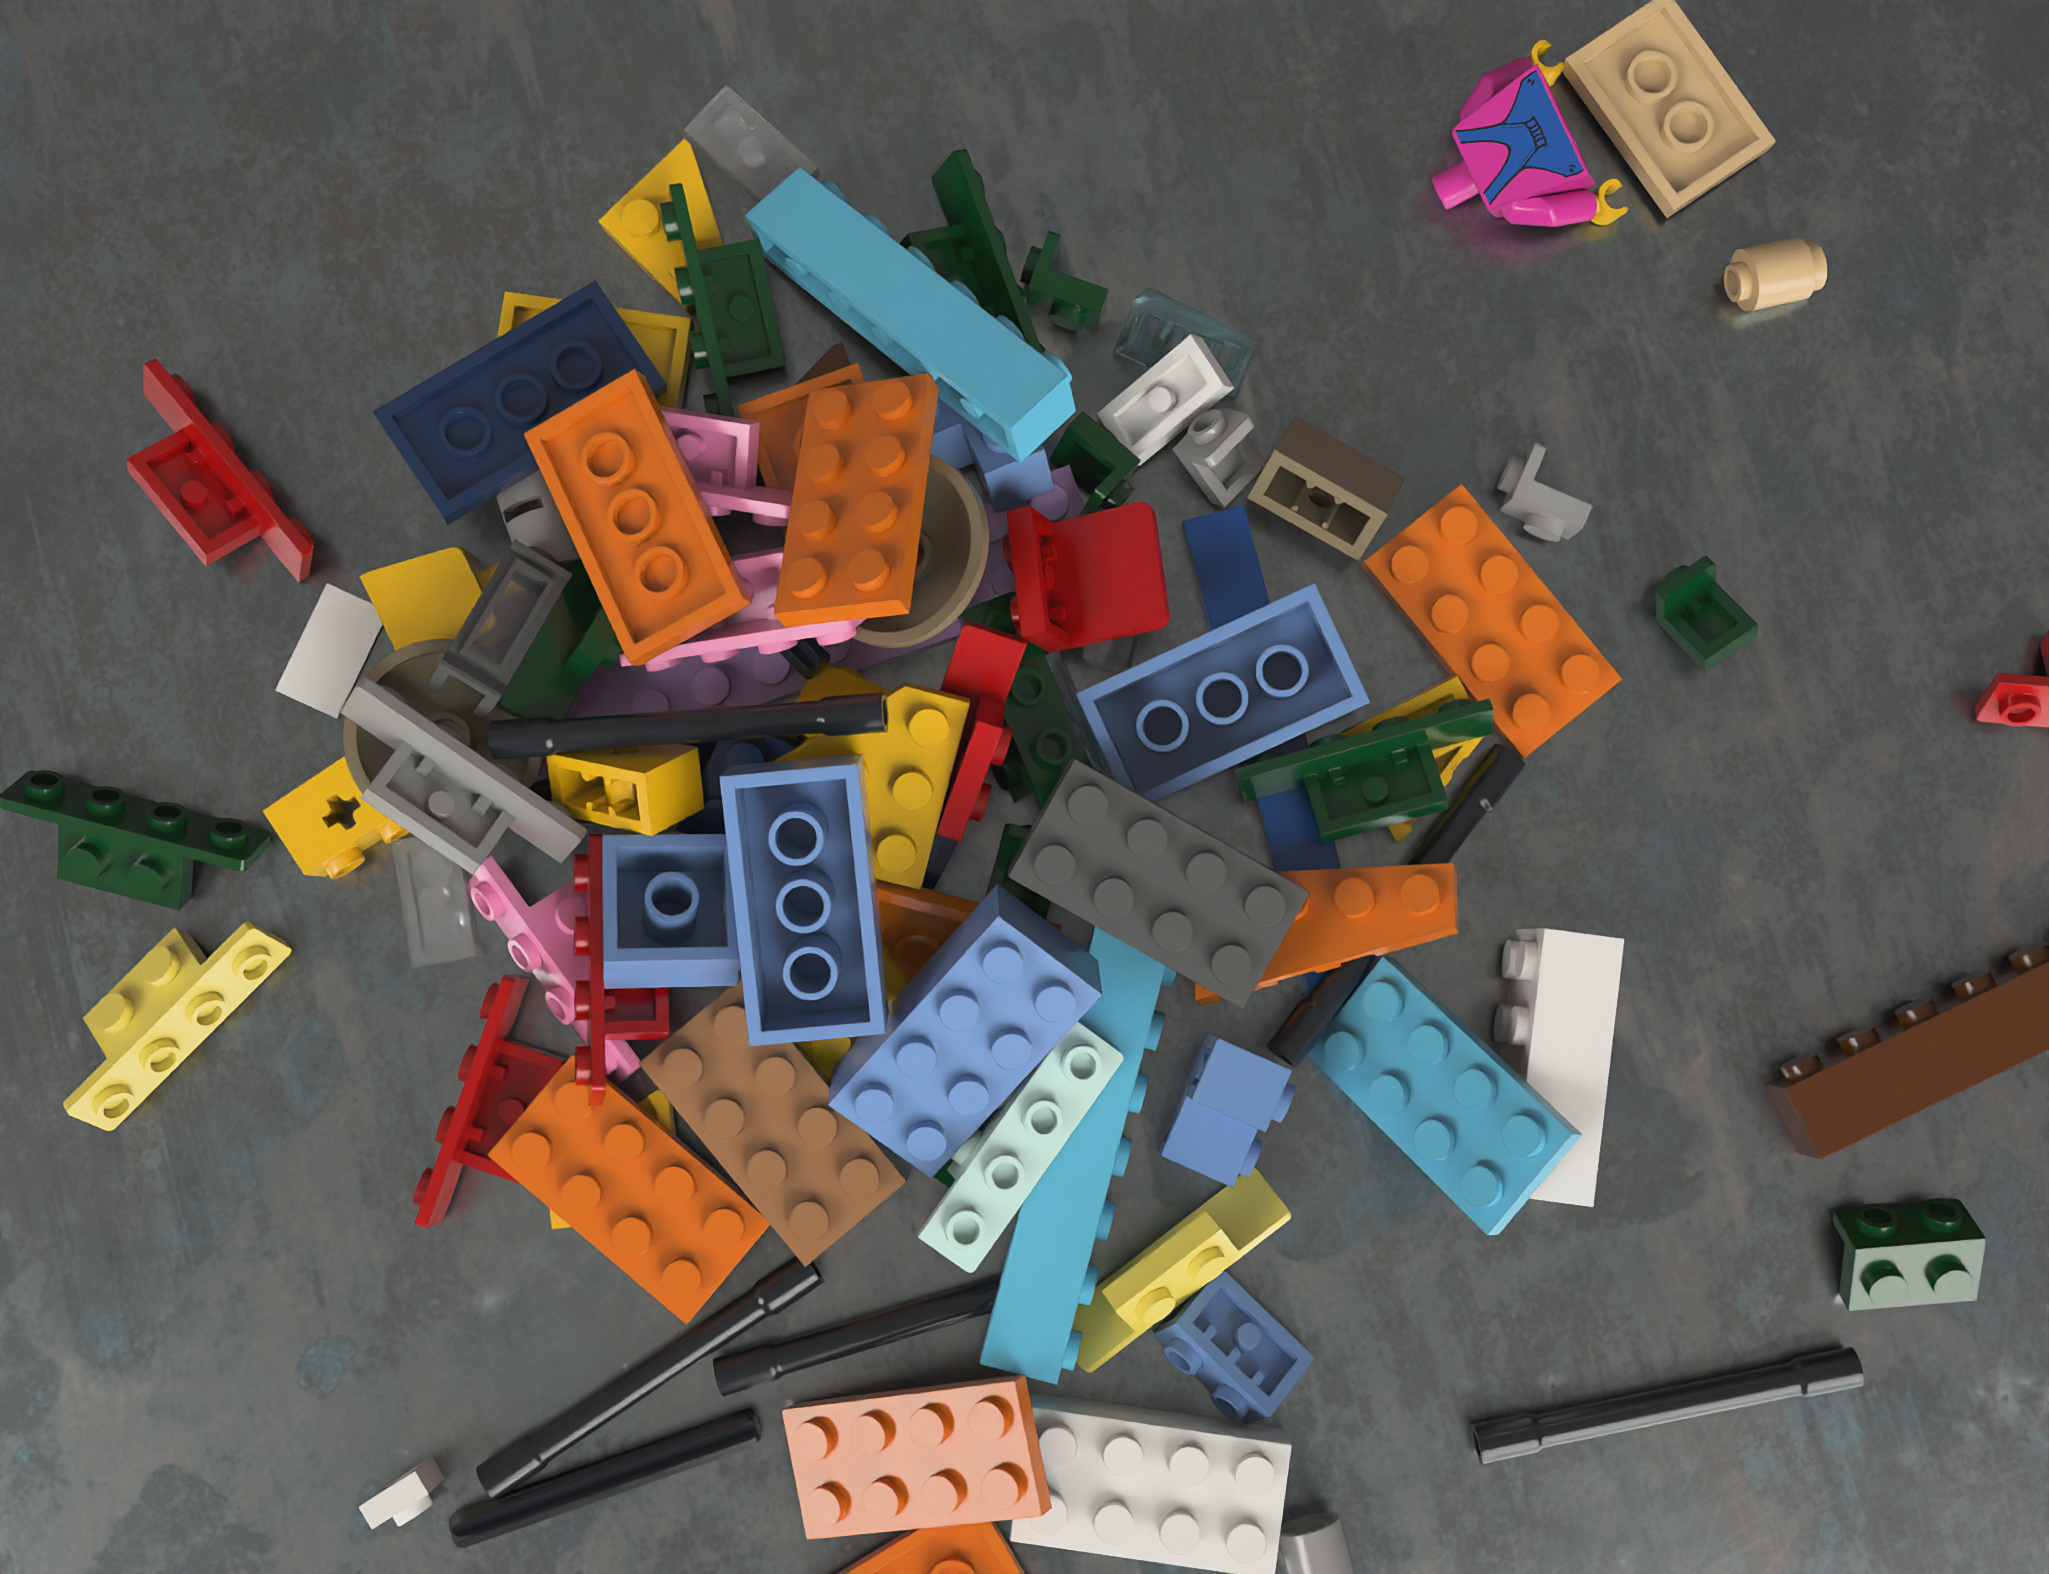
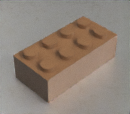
M742 979L738 980L737 986H730L638 1063L805 1267L906 1183L911 1174L891 1149L828 1105L831 1077H827L797 1042L749 1046Z

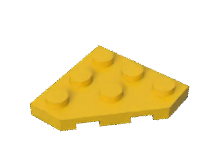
M906 682L885 694L889 714L887 733L831 737L824 734H816L805 740L800 746L772 762L863 754L875 879L921 890L968 713L970 698Z

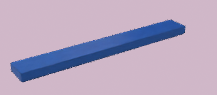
M1244 505L1182 521V530L1210 631L1270 604ZM1306 735L1298 736L1266 752L1277 751L1287 755L1308 749ZM1305 786L1255 799L1272 866L1275 871L1342 869L1335 842L1331 841L1322 844ZM1369 969L1343 1003L1347 1002L1351 998L1354 992L1358 989V987L1362 984L1365 978L1369 975ZM1315 971L1302 974L1307 996L1326 971L1317 974Z

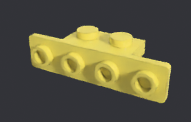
M246 921L207 959L191 935L174 927L83 1017L107 1059L63 1102L67 1113L72 1117L106 1131L114 1130L290 955L291 949L286 941L255 923Z
M1253 1168L1248 1178L1240 1175L1234 1187L1227 1185L1095 1287L1090 1306L1078 1303L1072 1329L1082 1332V1339L1076 1359L1082 1370L1086 1373L1095 1371L1155 1323L1165 1318L1173 1309L1204 1285L1218 1277L1226 1268L1291 1218V1212L1256 1168Z

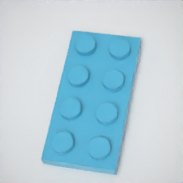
M1383 956L1307 1055L1486 1235H1499L1582 1136L1579 1130L1404 966L1392 957Z

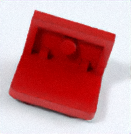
M1135 502L1054 523L1031 506L1006 512L1009 534L1004 535L1002 547L1006 564L1010 571L1014 573L1016 596L1011 598L1010 611L1013 624L1017 632L1022 635V638L1027 639V641L1051 654L1153 631L1167 625L1170 619L1156 513L1150 505L1145 502Z

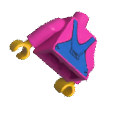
M1538 41L1532 47L1527 58H1517L1484 73L1460 110V123L1451 131L1463 160L1431 177L1446 210L1480 193L1485 206L1495 218L1504 217L1511 224L1558 227L1590 220L1598 225H1608L1628 211V207L1613 209L1605 201V195L1612 194L1622 187L1618 179L1607 180L1592 192L1587 189L1595 184L1594 179L1550 88L1562 72L1565 64L1560 62L1557 66L1547 67L1540 62L1551 47L1548 41Z

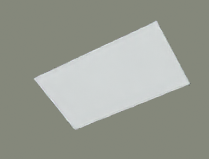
M327 583L275 691L338 719L383 625L374 605Z

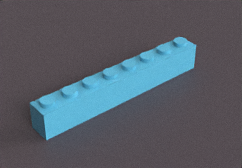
M1093 926L1087 952L1098 960L1103 995L1078 1022L1122 1053L1123 1062L1018 1210L980 1354V1364L1019 1375L1025 1374L1026 1377L1055 1385L1058 1383L1061 1368L1073 1371L1076 1363L1082 1332L1072 1329L1078 1303L1090 1306L1094 1294L1099 1267L1089 1265V1260L1095 1239L1106 1241L1110 1232L1116 1203L1106 1201L1105 1198L1111 1175L1123 1177L1129 1159L1132 1139L1122 1137L1128 1111L1139 1114L1145 1097L1149 1076L1139 1074L1138 1071L1144 1048L1155 1051L1161 1035L1165 1013L1154 1011L1160 986L1172 988L1177 973L1096 926Z

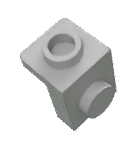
M1216 405L1192 421L1188 428V433L1173 448V451L1212 504L1225 508L1267 463L1247 436L1254 427V423L1248 414Z
M1535 441L1523 453L1522 457L1513 453L1507 462L1497 487L1506 492L1499 511L1524 521L1523 528L1536 537L1554 542L1559 541L1560 537L1568 540L1584 528L1593 505L1534 480L1547 449V446Z

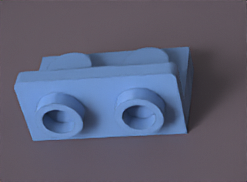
M1225 1270L1218 1277L1195 1292L1174 1319L1161 1324L1154 1333V1337L1165 1347L1164 1354L1168 1361L1179 1371L1187 1375H1194L1212 1393L1211 1400L1220 1412L1234 1421H1241L1244 1424H1250L1272 1416L1315 1358Z

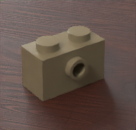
M1295 415L1247 498L1359 561L1388 515L1406 478Z

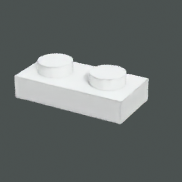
M1190 334L1100 410L1097 415L1104 426L1115 435L1117 440L1141 460L1138 464L1140 466L1187 428L1196 417L1206 412L1233 390L1234 386L1202 337Z

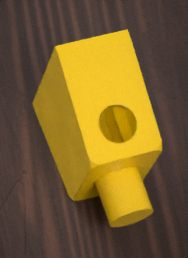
M454 546L369 571L361 575L360 578L396 651L404 646L425 640L454 639L500 562L481 570L473 554L461 546ZM509 581L473 643L490 650L510 635L511 630L499 605L527 590Z

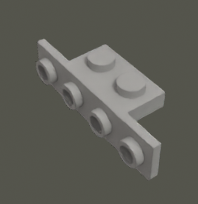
M363 677L343 706L340 713L396 750L360 799L472 875L482 865L507 827L560 863L569 856L586 835V828L576 822L573 815L565 807L556 802L544 800L521 784L518 777L510 769L501 764L489 762L467 747L455 731L444 725L434 724L409 707L404 697L394 689L377 685L369 678Z

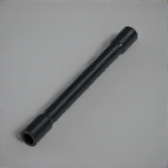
M884 692L827 696L817 701L555 719L547 716L492 720L488 728V745L493 759L501 760L552 756L559 752L725 740L824 734L831 737L887 733L889 714L886 695Z
M1495 743L1462 785L1457 799L1407 865L1449 863L1483 816L1494 809L1524 769V761L1509 748ZM1371 954L1343 962L1341 967L1327 970L1308 996L1297 1003L1266 1046L1284 1062L1298 1069L1331 1025L1336 1011L1378 956Z
M794 1256L759 1279L750 1290L537 1431L523 1435L476 1467V1472L484 1490L495 1500L501 1498L543 1470L552 1459L766 1317L780 1313L824 1284V1278L814 1260L805 1267L797 1256Z
M1001 1276L778 1343L766 1342L713 1358L714 1374L719 1391L722 1396H727L777 1381L785 1374L992 1312Z
M1852 1347L1798 1357L1786 1364L1537 1415L1525 1413L1471 1425V1432L1478 1459L1481 1464L1533 1454L1545 1447L1794 1396L1811 1397L1860 1387L1864 1384V1374L1857 1353Z

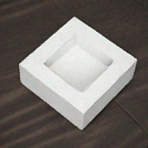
M432 1456L376 1491L359 1506V1509L371 1529H374L391 1517L394 1518L399 1527L433 1504L428 1494L445 1479V1476Z

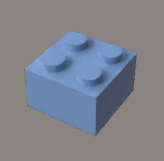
M726 834L603 835L604 989L737 986L741 967Z

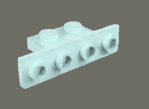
M1077 1022L951 1157L954 1161L947 1171L953 1176L955 1181L922 1226L917 1237L966 1272H974L1123 1062L1122 1053Z

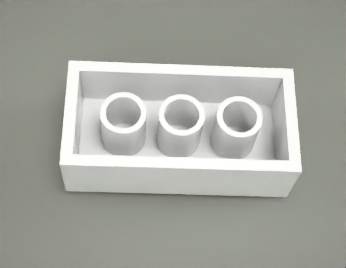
M1547 928L1516 929L1514 941L1507 940L1504 946L1501 972L1503 978L1510 979L1507 1005L1499 1004L1494 1021L1495 1042L1502 1043L1500 1057L1582 1133V1136L1529 1199L1588 1207L1594 1206L1624 939Z
M1029 1391L1052 1509L1042 1517L1011 1519L1010 1541L1233 1574H1275L1292 1447L1283 1428L1252 1423L1244 1424L1238 1421Z

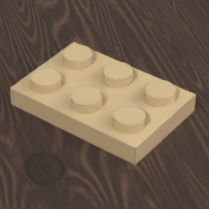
M1652 0L1564 60L1563 74L1666 218L1768 151L1776 142L1675 0Z

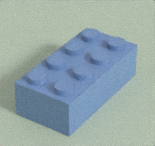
M1315 583L1076 694L1115 780L1153 802L1168 797L1370 703Z
M863 754L729 766L719 777L749 1046L885 1034L889 1018Z
M997 884L888 1006L889 1018L886 1033L860 1036L840 1061H837L832 1067L828 1105L932 1178L1103 995L1098 960Z

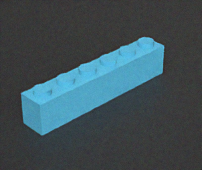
M799 167L745 215L754 239L759 238L762 256L911 376L930 373L939 388L938 397L1019 463L1025 460L1076 412L1070 387L1072 376L1065 364L1056 355L1049 351H1044L1040 354L1025 342L1024 336L1013 322L1002 315H999L996 319L980 307L974 294L963 283L954 280L950 284L936 273L932 263L919 249L914 246L905 249L892 239L886 226L875 215L869 212L861 215L852 208L844 194L831 181L825 179L820 183Z

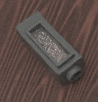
M515 539L426 686L438 692L449 675L484 694L473 713L485 719L501 698L506 686L565 585L571 578L572 573L560 567L557 560L548 552L533 546L527 547Z

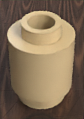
M1800 237L1738 249L1734 252L1730 264L1726 266L1724 271L1725 290L1729 299L1737 302L1739 307L1746 312L1805 300L1811 296L1813 291L1820 290L1825 285L1827 262L1823 249L1818 242L1814 240L1804 241Z

